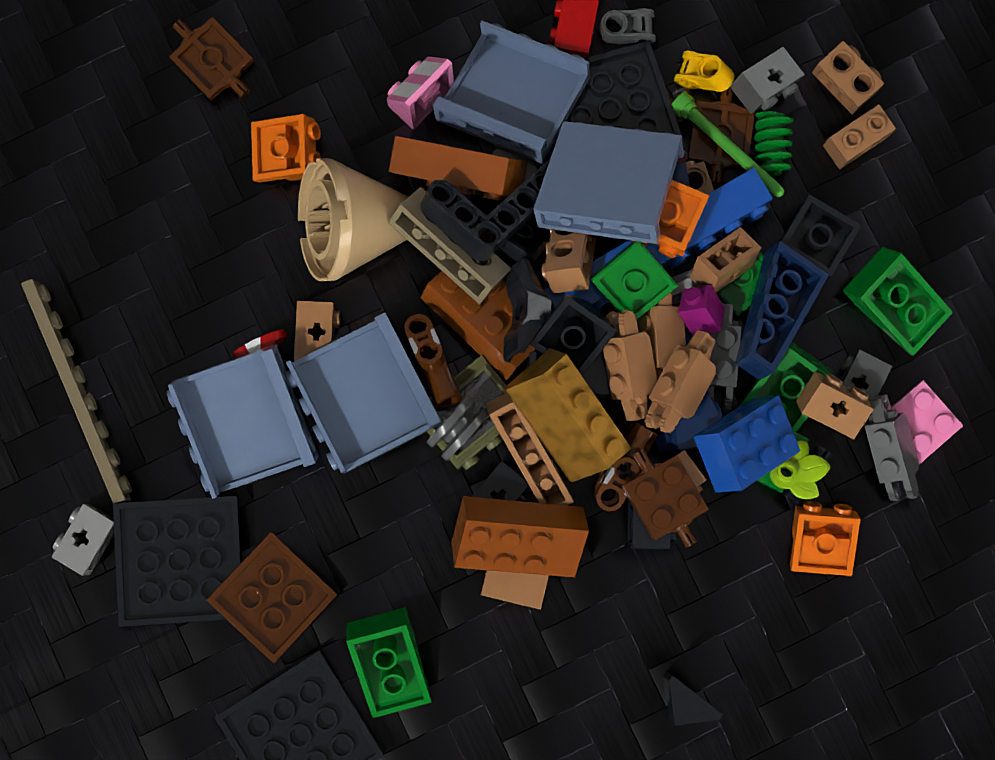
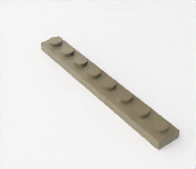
M34 279L27 280L21 283L112 502L132 501L129 495L132 492L131 485L125 475L121 476L117 466L121 463L114 448L110 449L106 441V438L109 437L107 428L102 420L98 421L94 410H97V405L91 393L87 394L82 383L86 382L83 371L79 366L74 365L71 358L74 355L73 347L67 338L63 339L60 328L63 327L62 321L56 311L52 312L48 301L52 300L51 295L45 284L41 285Z

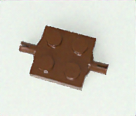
M213 17L203 26L193 31L182 19L177 20L179 25L175 22L173 29L184 39L180 47L169 57L211 101L229 87L240 98H244L246 96L245 93L248 95L250 88L239 78L242 72L254 60Z
M730 87L728 92L727 90L721 92L720 101L713 103L696 101V109L749 156L755 112L750 114L746 108L732 103L733 90ZM692 123L687 161L695 160L698 163L704 161L706 165L711 166L710 179L712 185L715 182V177V185H721L723 168L744 169L698 126Z
M645 449L633 454L642 472L634 480L623 485L622 488L651 539L655 541L667 533L677 532L685 548L696 543L697 540L688 525L695 517L709 509L678 455L664 463L653 465Z

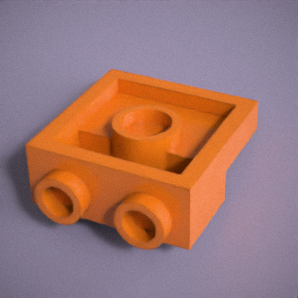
M305 114L251 122L253 181L260 183L281 179L289 181L302 180L307 165L310 162H316L317 158H321L320 154L316 151V140L320 139L321 132L315 119Z
M671 180L659 220L661 235L658 244H654L659 246V253L669 258H675L676 255L683 257L709 199V195Z
M806 501L803 506H795L792 528L793 545L790 560L791 571L852 576L860 526V517L857 512L846 504H835L834 509L822 508V504L818 502Z

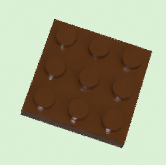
M269 532L213 591L206 601L269 660L275 663L337 594L272 532Z

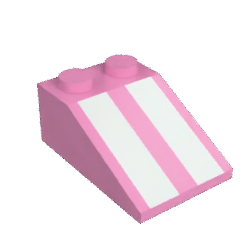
M428 56L423 62L417 61L408 71L409 76L402 83L400 81L396 82L387 93L388 107L413 130L434 110L433 104L438 96L445 99L454 83L452 62L448 59Z

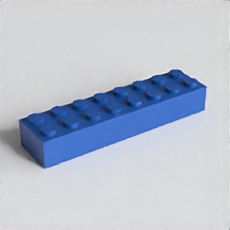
M755 168L708 194L709 199L683 257L676 255L675 258L666 257L658 252L659 246L652 243L647 244L646 248L664 269L668 266L672 270L679 267L691 256L690 253L695 251L699 255L713 246L712 243L719 236L724 239L740 228L743 222L746 221L750 225L764 216L763 214L769 210L767 206L773 198ZM629 240L594 260L591 276L633 241ZM591 279L589 289L553 294L550 287L544 289L551 299V314L566 294L589 301L599 312L610 306V301Z

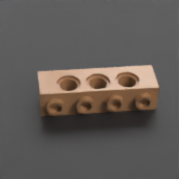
M550 229V242L546 243V263L542 264L543 280L549 283L553 294L589 289L597 235Z
M504 393L486 403L489 416L538 502L556 505H569L573 503L570 490L546 447L509 395Z

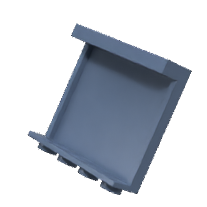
M482 20L480 23L482 34L445 99L438 96L433 104L436 121L543 164L559 135L563 121L566 122L590 79L589 62L577 54L570 55L558 50L551 44L544 45L532 40L525 34H516L506 30L497 23L490 24Z
M563 121L533 208L538 227L658 244L661 235L659 220L678 158L684 157L682 135Z
M385 312L375 317V321L294 362L290 360L286 362L289 370L285 372V375L292 388L298 386L303 396L298 400L306 416L312 414L316 425L312 428L319 442L326 441L331 451L326 456L333 470L339 468L341 473L345 474L441 424Z
M276 344L175 379L168 385V400L171 406L176 407L178 410L180 430L184 436L187 435L189 438L191 458L195 464H199L202 471L200 475L202 486L206 492L210 491L212 499L216 498L221 492L302 464L304 467L315 464L319 457L295 392L285 375L286 369Z

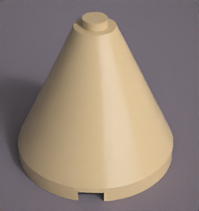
M317 158L316 162H310L304 171L300 185L298 221H305L307 238H300L304 260L311 275L318 281H335L406 241L407 239L389 223V220L398 206L408 196L333 159Z

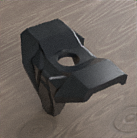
M525 258L510 267L512 270L506 276V292L513 306L512 326L504 337L503 359L510 363L513 356L518 353H524L541 326L551 315V299L543 290L529 260Z

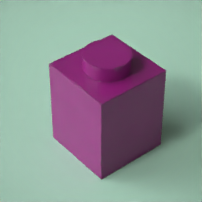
M712 285L683 289L678 313L692 336H694L697 330L707 333L720 332L725 307Z

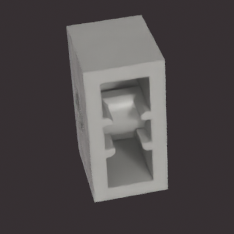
M83 504L81 508L77 507L69 518L71 525L65 534L61 533L53 545L55 552L52 558L80 575L88 576L91 575L114 536V518L92 505ZM80 533H87L88 544L82 543V539L79 537Z

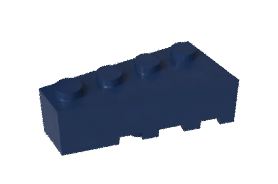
M781 241L765 251L735 361L736 365L758 380L775 372L829 276L828 273Z

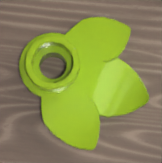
M797 441L800 452L771 470L770 478L777 487L789 489L800 499L817 498L819 491L815 482L822 479L828 473L830 464L822 457L809 455L807 441ZM782 469H787V470H789L790 473H791V476H790V477H785V476H783L782 473H781V470H782Z

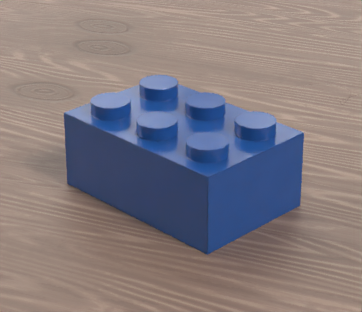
M779 395L753 398L693 436L715 493L742 491L800 452Z

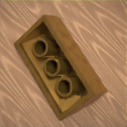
M548 349L504 388L571 482L609 469L631 449L565 353Z

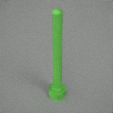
M686 91L674 100L671 105L677 117L689 118L746 171L755 168L768 191L775 197H781L784 194V188L696 109L695 99Z

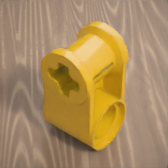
M684 51L682 55L684 61L680 72L674 77L675 83L688 89L723 92L732 85L735 76L734 72L716 55Z

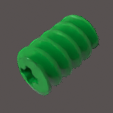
M758 112L755 114L756 118L759 119L755 123V128L759 132L754 136L755 141L758 142L754 146V151L758 155L754 157L753 161L771 177H777L783 174V171L791 169V165L783 163V160L791 158L792 154L783 150L786 147L792 146V141L785 140L784 136L793 134V130L784 128V126L793 123V118L779 112Z

